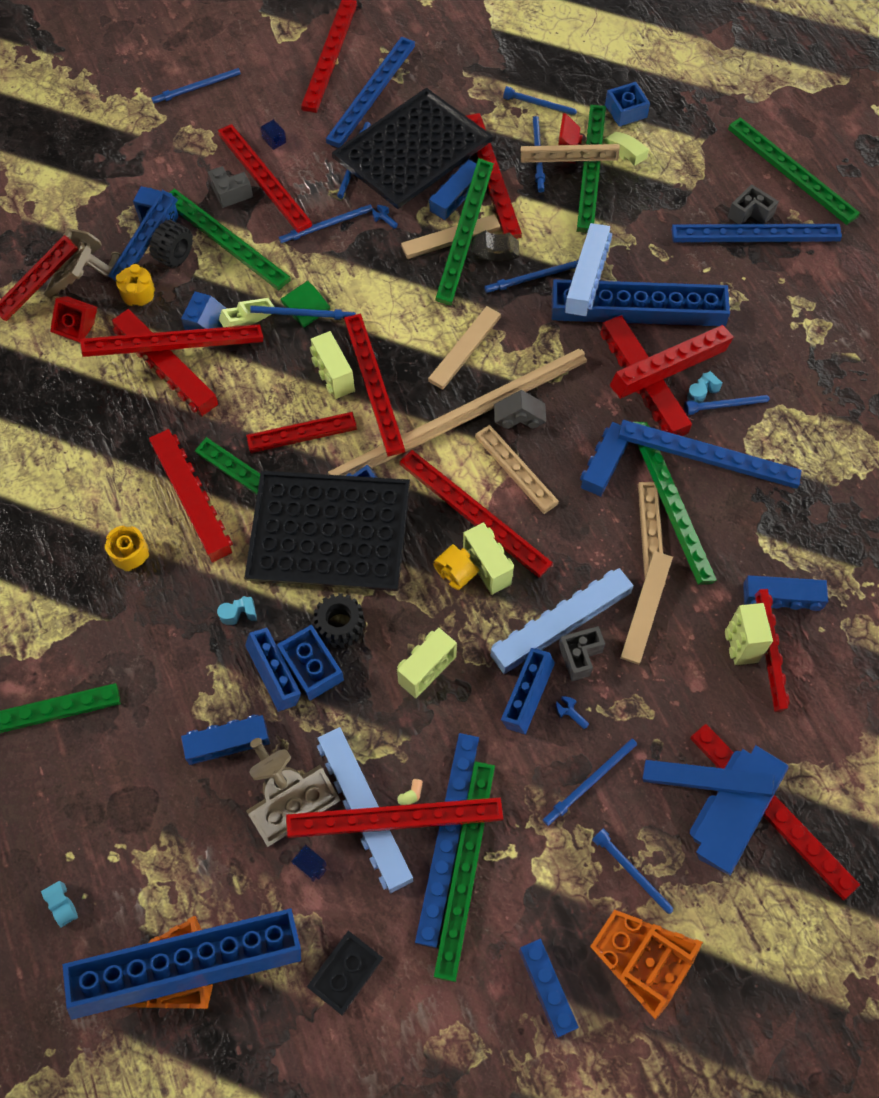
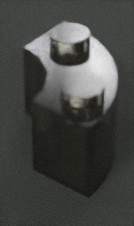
M485 230L472 237V253L487 261H510L519 258V241L510 232L496 235Z

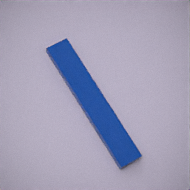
M164 190L160 192L108 277L116 281V275L122 270L130 267L132 264L139 263L150 245L156 228L166 220L178 201L177 198Z
M645 760L643 782L773 797L774 774Z

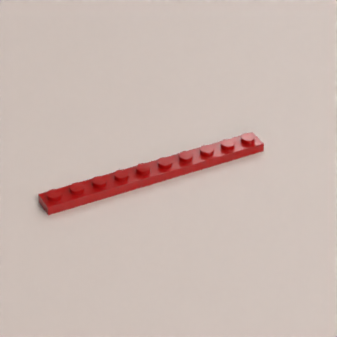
M341 0L303 99L302 111L317 113L357 7V1Z
M480 113L465 115L486 130ZM491 143L479 150L476 156L477 159L494 163L487 188L505 241L522 238L519 223Z
M231 124L219 129L218 135L296 232L299 233L312 227V221L235 127Z
M360 313L344 317L387 457L405 453V447L362 315Z
M259 324L80 339L82 357L257 343L263 342V334Z
M411 450L399 461L400 466L474 526L484 522L487 528L490 527L494 533L495 541L500 543L506 552L538 578L552 566L553 562L415 451Z
M707 724L690 737L717 768L725 769L734 752ZM774 795L763 816L842 900H845L860 886V883Z
M501 797L286 814L287 838L503 820Z

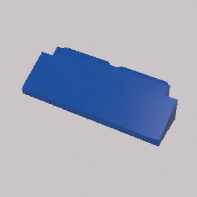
M756 745L751 753L744 749L742 751H735L725 769L774 774L773 796L789 768L786 763ZM718 791L716 796H709L690 829V835L693 837L694 842L700 844L696 851L699 860L731 876L773 797Z

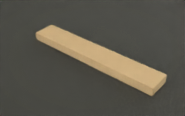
M620 145L521 146V163L615 161L619 159Z
M494 214L477 219L472 239L500 230L501 226ZM457 226L401 243L407 259L451 246Z
M486 306L431 374L428 382L444 390L499 321L501 314Z
M490 425L475 434V438L543 514L559 504L556 497Z
M654 482L638 483L645 578L653 552L663 553L659 495Z
M657 551L653 552L620 659L640 664L672 562V556Z

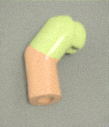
M413 779L411 790L398 796V803L400 805H412L420 799L423 781Z

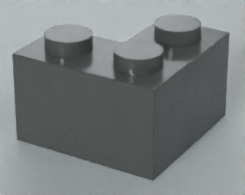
M223 166L208 171L211 187L223 208L253 197L251 184L245 172L228 177Z
M751 184L731 204L728 218L737 224H743L751 216L760 223L766 224L774 216L779 201Z
M519 390L494 404L495 423L506 429L512 428L520 422L532 429L546 423L545 403L525 391Z
M599 626L560 637L558 646L571 681L591 676L593 666L589 656L603 653L605 642Z

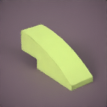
M614 132L603 139L606 144L620 145L619 157L623 161L628 159L635 166L647 159L649 149L640 141L627 134Z
M269 298L238 302L236 308L221 310L219 321L223 327L252 325L272 314L250 313V306L274 307Z

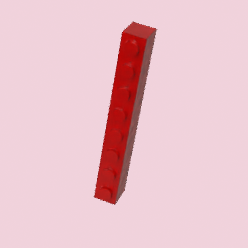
M129 309L112 320L114 325L113 331L117 336L153 333ZM171 350L136 353L139 358L144 359L150 369L153 368L161 380L164 379L166 381V384L172 391L175 390L178 397L183 402L186 401L189 408L194 413L197 412L202 417L218 405L216 394Z
M622 315L603 322L602 330L600 331L603 340H606L611 353L615 354L621 367L626 368L649 358ZM664 380L637 391L643 398L644 405L652 412L653 419L659 423L662 431L680 436L689 433L692 423Z
M721 325L617 371L609 386L621 399L725 352L734 337L724 325Z
M167 429L149 437L151 445L211 562L213 563L232 554L230 546L233 543L229 535H224L225 527L222 521L216 520L215 516L218 514L213 505L209 506L208 501L210 499L206 491H201L200 487H202L199 477L193 476L192 473L195 470L191 462H186L185 459L188 457L184 449H179L178 445L180 442L176 434L172 435L170 430Z

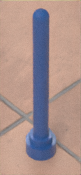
M506 86L503 99L513 100L514 98L571 115H576L577 110L574 108L515 92L509 86Z
M768 395L704 403H697L691 400L684 402V411L686 415H694L699 410L768 402L770 398Z
M603 828L592 841L597 846L605 847L667 914H671L673 907L610 841V834Z

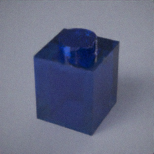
M274 119L260 127L263 140L273 150L286 143L285 131Z
M307 845L291 861L293 866L312 882L316 878L319 880L327 870L325 868L327 866L325 860Z

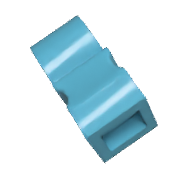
M711 371L703 373L697 383L690 386L687 400L702 403L708 391L710 393L720 391L722 382Z
M243 596L239 600H234L233 604L223 603L217 609L221 622L226 625L237 624L241 612H245L249 620L257 621L252 597Z
M58 881L42 890L41 893L43 899L48 903V908L52 911L57 924L62 928L69 922L77 919L78 915L72 901L64 895L67 892L65 883Z

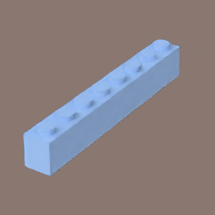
M590 223L567 295L565 313L587 316L588 309L592 310L593 300L595 299L607 252L612 241L613 233H610V226Z
M620 568L615 571L610 570L603 576L604 578L599 581L594 580L583 591L578 590L571 599L561 601L552 611L547 610L536 621H529L524 626L525 628L520 631H513L506 640L497 641L491 648L490 656L502 673L506 674L526 661L531 648L545 649L559 640L561 636L567 635L631 594L634 585Z
M339 727L318 737L319 745L316 747L321 757L325 756L328 761L325 766L329 775L334 774L337 780L333 783L338 794L342 792L345 800L342 801L345 809L379 807L341 728ZM390 830L361 832L363 835L360 838L365 851L369 849L372 857L369 859L374 870L379 869L382 875L378 879L384 890L388 888L391 894L413 882V877Z

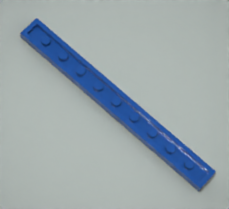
M404 37L398 40L326 137L327 144L339 148L345 143L415 47V41Z
M840 224L672 225L671 229L673 242L841 241L842 238Z
M622 420L618 439L797 489L800 485L801 469Z
M459 733L445 802L467 800L479 737ZM462 824L439 826L415 944L437 949Z

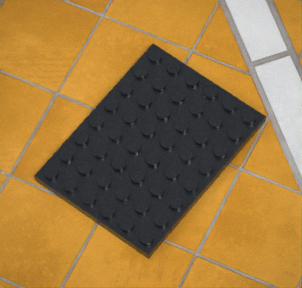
M425 88L333 151L332 158L395 208L399 209L492 142L493 136L428 88Z
M261 471L244 579L246 581L398 591L410 480Z

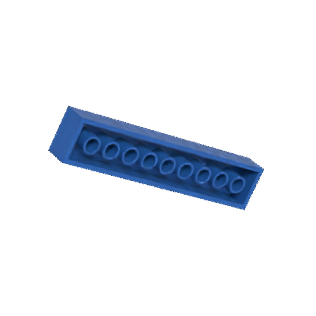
M553 280L552 320L605 322L622 315L626 323L726 326L730 315L728 285L599 281L592 310L588 309L587 316L565 313L572 280Z
M292 909L62 964L66 1008L70 1019L73 1020L300 962L301 947Z

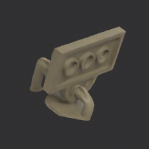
M67 228L64 235L69 237L78 250L53 274L43 295L48 298L54 294L58 295L61 289L65 290L68 284L72 285L75 279H80L84 273L82 268L86 265L103 276L108 277L121 254L119 252H112V258L107 265L92 255L102 246L99 239L89 232Z
M255 738L251 741L250 746L254 748L261 762L254 765L249 773L253 780L265 779L262 790L265 799L246 810L267 847L287 835L286 814L323 812L341 801L321 765L301 776L297 770L285 767L291 759L287 750H279L269 756L262 745V739Z

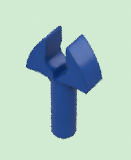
M377 205V210L381 213L376 212L372 208L375 222L382 219L393 229L397 228L398 223L387 215L389 213L388 207Z
M562 696L561 700L568 705V708H563L556 702V710L559 717L562 718L564 715H569L578 725L586 729L589 723L574 710V705L577 701L573 698Z

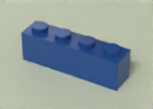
M468 160L460 166L455 174L450 176L445 184L441 185L438 192L429 199L430 212L446 220L463 203L468 194L476 163Z
M612 422L610 428H605L602 435L604 439L602 442L599 441L595 448L597 453L595 456L590 457L587 464L589 468L587 471L584 470L580 477L582 481L581 488L600 497L629 443L628 441L618 439L621 425Z
M748 575L743 583L744 605L756 604L755 594L760 589H768L769 595L773 599L771 608L775 609L790 607L793 610L807 608L812 611H819L828 603L827 580Z
M268 628L250 632L245 646L277 711L296 706L301 692Z
M535 648L530 649L501 718V721L508 730L526 735L555 665L550 652Z
M257 714L241 721L231 720L222 726L212 725L202 731L192 730L187 732V735L181 736L185 759L189 765L253 749L250 743L255 738L262 739L263 746L270 744L263 715L259 716Z
M538 939L520 947L519 953L555 1039L577 1030L579 1026L542 940Z

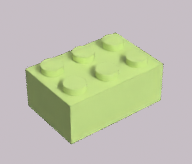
M331 331L311 338L312 346L310 351L313 356L311 359L314 366L319 368L318 372L322 381H326V388L329 394H333L334 398L338 399L355 392L353 371Z
M483 522L463 532V548L470 554L471 557L469 559L479 568L478 574L490 594L493 595L512 584L514 564L510 558L507 559L504 555L502 545L495 541L492 529L490 527L487 528Z
M764 603L739 605L728 627L725 629V637L729 640L731 646L729 654L731 659H734L735 665L759 663L773 642Z
M440 628L435 632L431 631L426 636V641L421 646L417 645L412 650V655L407 660L403 659L397 666L398 684L415 699L456 658L457 642Z

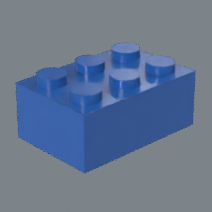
M312 625L277 644L285 663L309 701L344 681L341 669Z

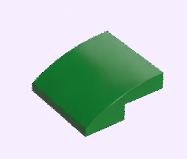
M306 281L281 298V302L286 308L330 310L326 300L309 281ZM293 315V318L303 328L319 318Z

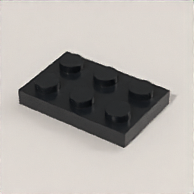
M348 930L310 981L307 988L343 1016L384 958Z

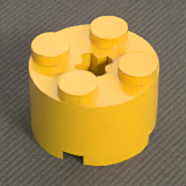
M132 264L116 275L118 290L122 300L127 305L143 306L153 299L155 287L150 273L145 268L140 267L138 264Z
M118 526L108 533L105 550L113 564L118 568L130 571L139 567L149 557L148 545L142 533L136 527Z
M454 544L437 557L433 564L443 580L447 578L451 581L449 585L456 590H460L480 571L477 565L469 559L471 556L464 548L460 550Z

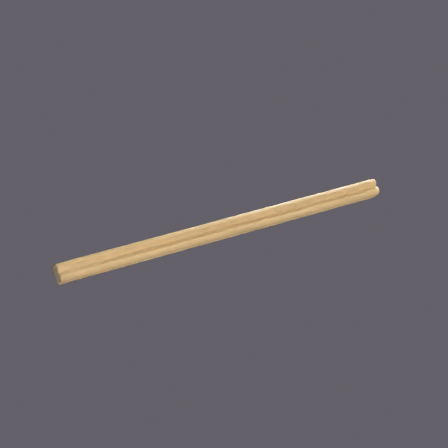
M577 349L402 435L401 438L405 452L494 409L495 403L519 390L528 392L586 363L587 359L585 358L584 351ZM383 444L329 471L328 474L346 476L348 473H351L353 475L367 464L374 468L401 454L387 457Z

